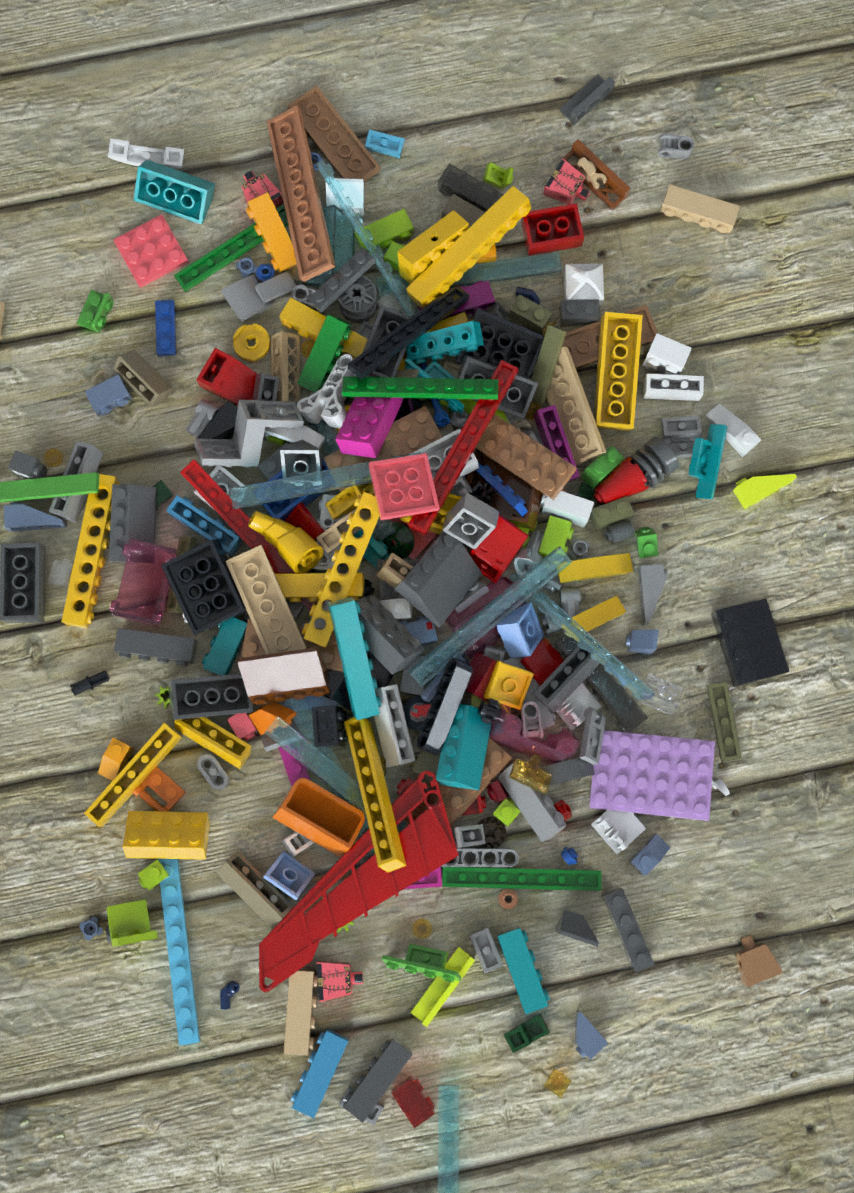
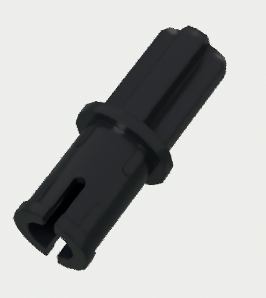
M102 671L91 677L86 676L85 679L71 684V691L74 696H77L87 690H94V687L109 681V674L107 671Z

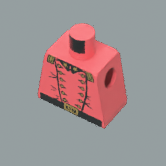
M562 159L545 185L543 195L569 205L572 204L575 197L586 201L590 191L582 187L585 176Z
M252 171L244 174L243 178L247 183L242 185V190L247 202L268 192L275 207L284 203L282 193L265 174H261L258 177Z
M317 962L319 1002L352 994V985L363 984V972H351L350 963Z

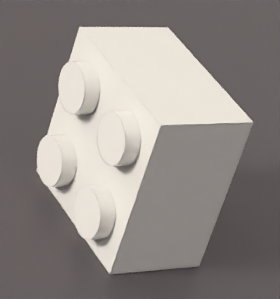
M657 333L643 366L651 372L657 371L662 374L680 375L692 348Z

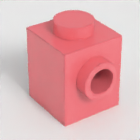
M248 713L235 714L227 719L236 736L246 742L255 737L254 733L258 730Z

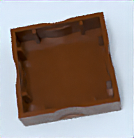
M475 448L473 453L477 461L482 466L487 465L494 472L493 476L497 474L504 482L502 485L505 486L507 484L515 492L514 496L518 494L525 501L523 506L528 512L522 517L492 487L490 489L495 492L492 495L493 502L490 501L487 505L498 510L501 516L515 526L534 529L543 493ZM475 470L470 472L466 479L471 488L477 486L478 482L483 486L487 483Z

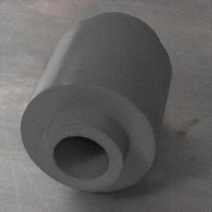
M629 520L608 525L604 531L605 537L612 544L629 539L634 535V527Z

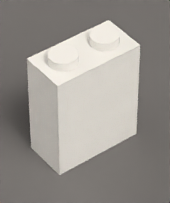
M560 491L554 501L543 495L540 505L543 508L541 514L572 522L573 525L584 528L588 522L594 502Z

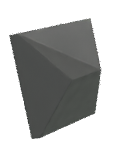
M302 439L280 449L283 484H322L323 456L318 447Z
M564 909L555 932L598 947L599 942L584 916Z

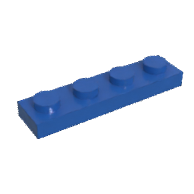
M478 462L479 468L475 471L523 517L528 512L523 506L525 501L518 494L514 496L515 492L507 484L503 486V480L497 474L493 476L494 472L487 465L482 466Z

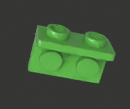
M91 290L77 324L99 333L100 329L106 324L108 311H111L114 302L111 295L107 292L102 294Z

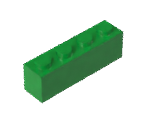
M327 315L299 377L298 385L314 393L323 388L335 366L337 357H340L344 351L343 344L345 340H348L351 336L352 324L334 315Z

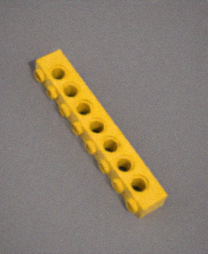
M99 474V493L88 494L61 621L66 625L89 628V624L93 622L94 613L92 609L93 605L97 603L98 595L96 590L97 586L101 584L102 576L100 571L105 565V549H108L109 538L107 537L111 526L112 484H120L115 476ZM103 492H108L106 499H100ZM100 510H104V515L100 518H97V512ZM97 528H100V534L98 536H93V531ZM96 547L95 554L89 555V549ZM88 565H92V571L86 574L85 568ZM88 584V590L81 592L82 585ZM84 602V609L77 611V605Z
M363 492L362 496H357L354 504L357 507L355 514L350 513L346 523L350 525L347 532L343 531L339 540L342 543L340 551L335 550L332 557V561L335 562L333 568L327 569L324 577L327 580L325 587L320 586L316 596L320 598L317 605L313 604L309 613L312 616L310 624L305 623L301 633L305 635L303 639L325 648L333 631V623L330 611L323 610L322 603L325 600L333 602L347 597L380 516L376 497L366 492ZM368 510L370 518L367 520L362 519L359 515L360 511ZM360 528L363 531V536L360 538L354 537L352 530ZM347 546H353L356 553L353 556H347L344 549ZM340 564H345L348 567V572L344 575L339 574L337 571V566ZM332 582L340 584L341 590L338 593L330 591L329 586ZM319 618L326 622V626L322 630H318L314 626L315 620Z

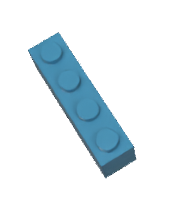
M327 1029L326 1033L321 1032L317 1044L320 1046L317 1052H312L308 1061L311 1066L308 1071L304 1070L299 1082L303 1083L300 1091L296 1089L291 1098V1101L294 1102L292 1109L314 1119L349 1038L330 1029Z

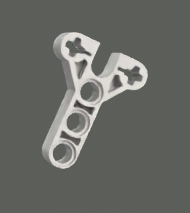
M342 355L337 360L322 389L308 398L301 399L297 403L299 412L307 422L319 424L323 418L328 426L341 428L347 415L344 405L346 397H342L343 376H353V373L348 369V363L353 360L351 355Z

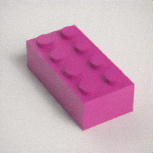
M355 397L335 438L341 453L377 458L404 399Z

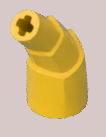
M258 511L252 514L248 526L264 536L265 540L278 549L279 555L296 574L309 572L321 561L324 549L300 527L296 528L279 518H273Z

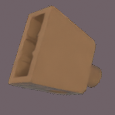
M747 935L740 939L744 950L737 952L736 957L744 986L750 987L783 973L765 943L755 945L752 935Z

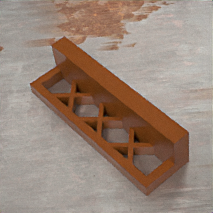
M577 139L572 145V150L562 159L570 165L572 164L568 159L573 155L579 160L585 157L588 161H591L595 166L596 173L606 176L605 189H595L592 183L587 182L586 179L584 184L608 207L614 210L628 197L630 187ZM608 193H615L619 199L614 203L608 199Z

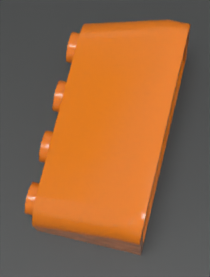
M300 778L293 784L272 817L338 857L343 856L350 850L365 821V816L361 810L306 778Z

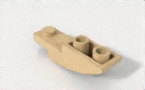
M368 510L360 511L359 515L362 519L367 520L370 518ZM350 513L317 537L327 553H330L342 544L339 540L343 531L347 532L350 525L346 523ZM354 528L352 530V535L356 534L361 529Z

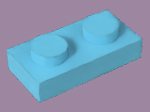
M369 130L365 148L369 151L400 158L405 139Z

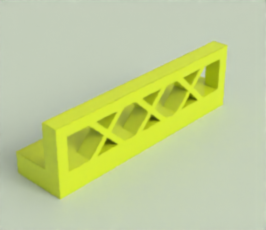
M458 946L446 962L445 969L457 971L463 978L475 959ZM436 976L411 1013L427 1027L460 981L454 980V983L444 981L442 977Z

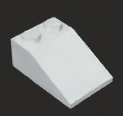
M460 428L408 456L427 453L432 478L434 479L461 432ZM474 453L470 456L460 476L463 477L479 468Z

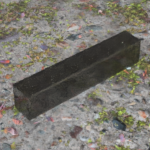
M573 627L555 641V650L561 657L564 655L567 658L584 639L582 636H578ZM603 662L582 682L585 687L589 686L593 691L591 694L597 702L601 701L604 704L605 712L618 721L616 725L622 732L630 733L648 719V716Z

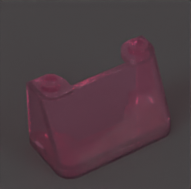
M130 539L129 544L125 543L123 555H126V563L116 601L112 600L110 612H113V616L160 628L170 583L161 565L176 557V549Z
M500 703L499 707L502 708V713L498 721L492 722L489 736L498 745L550 765L559 763L576 752L580 741L572 730L563 727L559 733L553 734L550 732L547 741L537 737H523L521 720L517 716L510 714L511 707Z

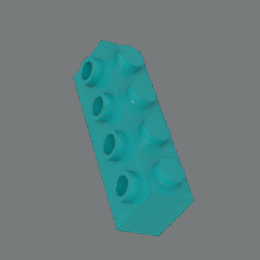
M470 321L425 333L406 347L407 358L416 365L425 364L428 359L436 361L443 359L444 355L457 356L461 354L460 351H476L478 347L484 346L480 323Z
M520 927L498 934L497 937L524 1013L529 1014L547 1007V1001L550 998L547 989H542L540 981L543 978L540 970H535L533 965L536 959L532 949L528 950L526 942H529L526 931H521Z

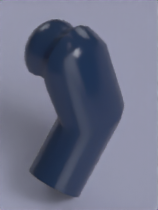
M523 287L516 288V296L520 294L532 302L540 304V298L534 290Z
M236 981L228 982L220 990V1009H231L230 998L240 990V985Z

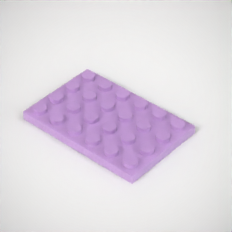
M604 730L599 764L593 765L595 775H592L589 808L709 821L715 741Z

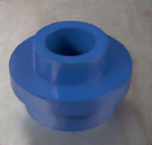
M262 264L257 268L256 274L258 279L264 282L275 276V270L270 264ZM264 270L269 271L268 274H263L262 272Z
M565 846L561 852L563 859L568 865L576 864L578 862L577 857H579L577 852L572 847L568 848Z

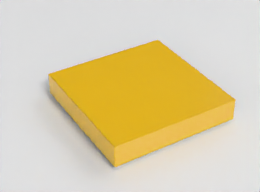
M497 660L484 698H492L497 700L498 703L521 710L534 673Z

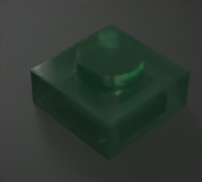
M582 482L575 496L594 502L595 489Z

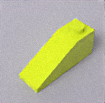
M795 474L756 476L748 480L745 477L736 483L737 486L733 492L743 508L747 509L793 482L797 476Z

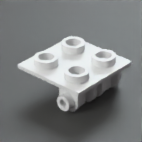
M581 683L556 710V713L572 731L586 720L584 712L588 707H592L597 711L602 706L584 684Z
M606 810L591 824L616 854L626 849L636 837L646 830L633 813Z

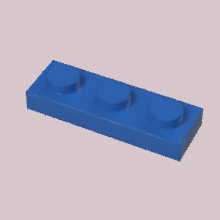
M174 300L155 301L157 356H176Z

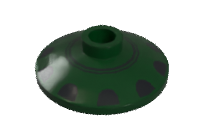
M391 522L380 530L378 541L381 540L388 547L389 555L394 553L403 559L411 554L415 541L411 530L406 525L399 522Z

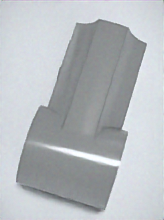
M202 399L198 403L195 415L188 424L186 431L197 438L205 431L208 422L217 415L219 407Z
M560 588L559 596L560 605H562L563 621L565 626H572L569 619L580 614V588Z

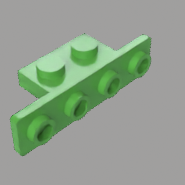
M409 944L405 960L386 955L382 956L386 967L393 970L403 968L411 974L420 972L429 978L438 976L442 977L444 981L454 983V980L461 981L462 978L457 971L445 969L449 955L446 951Z

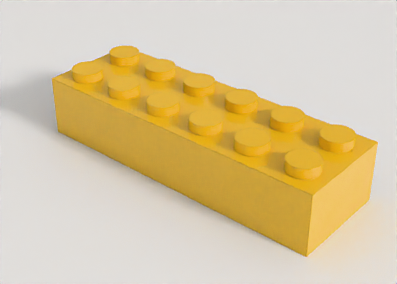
M604 312L601 316L593 414L598 429L629 432L634 429L643 315Z

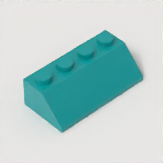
M146 160L138 166L133 201L203 224L213 199L215 183Z
M459 704L441 750L436 780L442 786L480 790L492 722L490 724L482 722V718L477 713L478 708L471 705Z

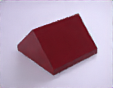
M476 652L470 662L472 673L465 691L482 701L489 700L484 698L497 662Z

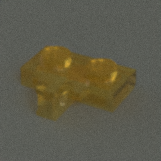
M533 754L529 762L516 759L513 762L509 778L546 794L552 775L539 768L541 757Z

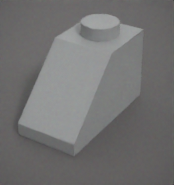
M483 824L452 828L456 848L486 844Z

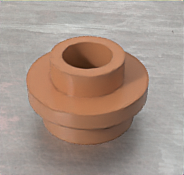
M504 889L500 892L498 901L503 908L512 909L518 903V896L514 890ZM510 895L512 901L506 903L504 900L505 896Z

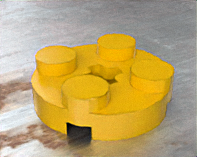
M258 324L243 325L234 333V350L245 361L255 363L265 357L270 349L269 335ZM255 339V345L248 346L247 341Z

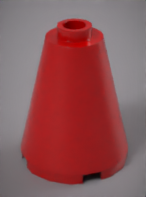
M626 457L595 488L594 498L599 504L602 503L604 505L626 496L638 494L649 488V485L645 486L644 484L647 482V479L637 463L632 464L630 462L632 460L631 457Z

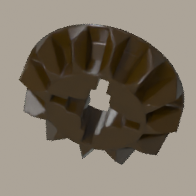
M486 817L478 822L477 825L483 824L484 836L487 833L485 825L490 829L498 828L494 832L496 840L491 836L486 837V844H481V846L493 849L504 842L506 828L500 820L495 817Z

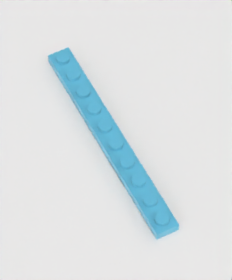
M157 858L170 875L160 883L178 1042L179 1045L199 1043L200 1036L178 859Z

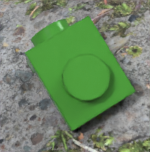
M641 527L639 530H635L634 535L637 539L639 558L657 556V534L653 528Z

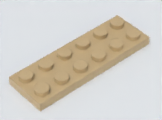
M562 347L547 392V399L550 406H556L577 467L605 453L606 449L568 347Z
M260 545L227 560L226 564L265 654L307 649L263 546Z

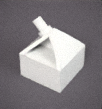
M565 264L563 272L564 301L599 299V307H602L604 301L603 264Z

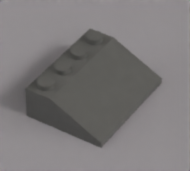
M442 531L394 590L436 626L441 627L482 572L461 541Z

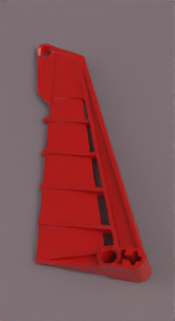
M423 771L391 804L396 826L407 816H409L410 824L399 833L406 866L386 872L378 866L376 855L374 854L356 870L355 864L374 847L370 829H368L351 846L350 850L331 867L259 943V987L264 993L271 991L311 962L320 940L331 933L334 934L335 938L338 936L337 930L362 914L365 917L368 916L367 911L393 895L397 897L399 895L398 892L424 876H429V873L458 856L438 782L433 772ZM424 774L433 777L430 784L431 787L436 786L437 790L424 792V789H428L427 784L422 783ZM430 793L438 795L439 801L437 804L431 805L428 803L427 796ZM424 801L428 809L413 820L411 812ZM351 869L352 874L327 895L326 891ZM323 895V899L304 914V911ZM265 977L274 980V982L266 985Z

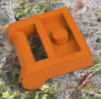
M157 766L133 791L136 797H141L155 811L170 812L186 793L185 790ZM148 786L167 802L165 807L160 805L145 791Z

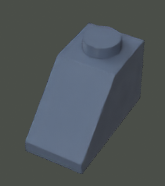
M632 630L629 635H626L625 640L628 652L652 654L657 650L659 630Z
M656 833L629 862L641 875L646 876L662 860L670 847Z
M577 1010L575 1017V1043L578 1046L575 1049L583 1058L587 1056L591 1060L608 1042L581 1011Z

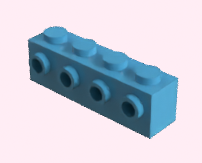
M177 495L167 508V513L205 540L219 539L225 553L232 557L242 544L240 536L232 528L230 530L225 528V524L219 519L215 518L213 520L208 516L209 513L203 508L197 509L194 507V503L188 498L184 497L182 499Z

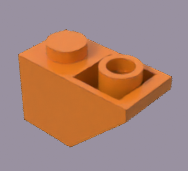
M271 701L257 708L249 714V717L260 735L267 732L269 734L274 733L280 728L279 726L282 728L287 727L292 723L291 719L297 713L292 709Z

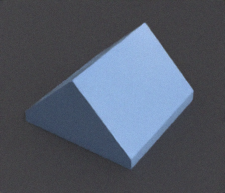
M283 851L263 878L293 899L298 900L316 873Z

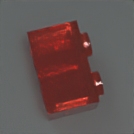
M410 1076L392 1089L391 1094L415 1129L435 1114L433 1109L435 1104L430 1096L426 1097L422 1092L424 1087L418 1078L414 1080Z

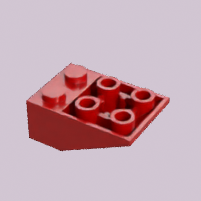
M215 348L196 380L200 387L238 406L239 400L253 399L257 373L234 357Z
M499 514L496 528L476 549H472L469 555L482 574L496 584L507 571L529 535Z

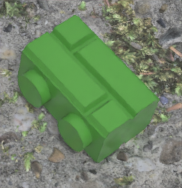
M611 445L605 453L601 454L586 467L581 477L591 488L595 489L625 458Z

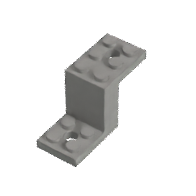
M239 400L233 440L195 438L194 446L201 464L208 467L258 466L265 427L303 428L304 420L295 402Z

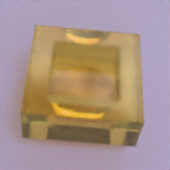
M554 1068L543 1086L561 1098L572 1080Z

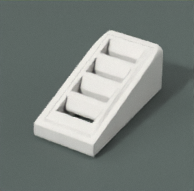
M296 831L282 840L291 857L296 856L315 842L309 841L308 838L299 834L305 842V845H302L297 838L299 833ZM291 839H293L299 849L295 850L290 842Z

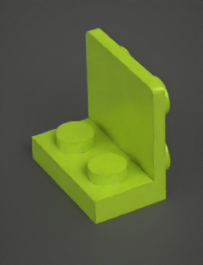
M146 900L107 906L112 947L158 938L157 930L151 931Z

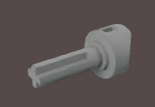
M539 530L532 533L527 548L518 551L515 557V571L523 578L533 577L540 568L542 560L537 552L544 535L540 534L541 531Z

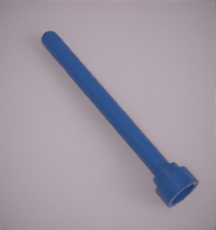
M421 364L419 367L424 371L427 368V364ZM430 398L435 411L433 420L436 426L444 427L450 422L448 413L442 410L439 399Z

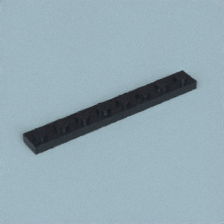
M455 285L349 362L348 369L362 380L469 301L470 295Z

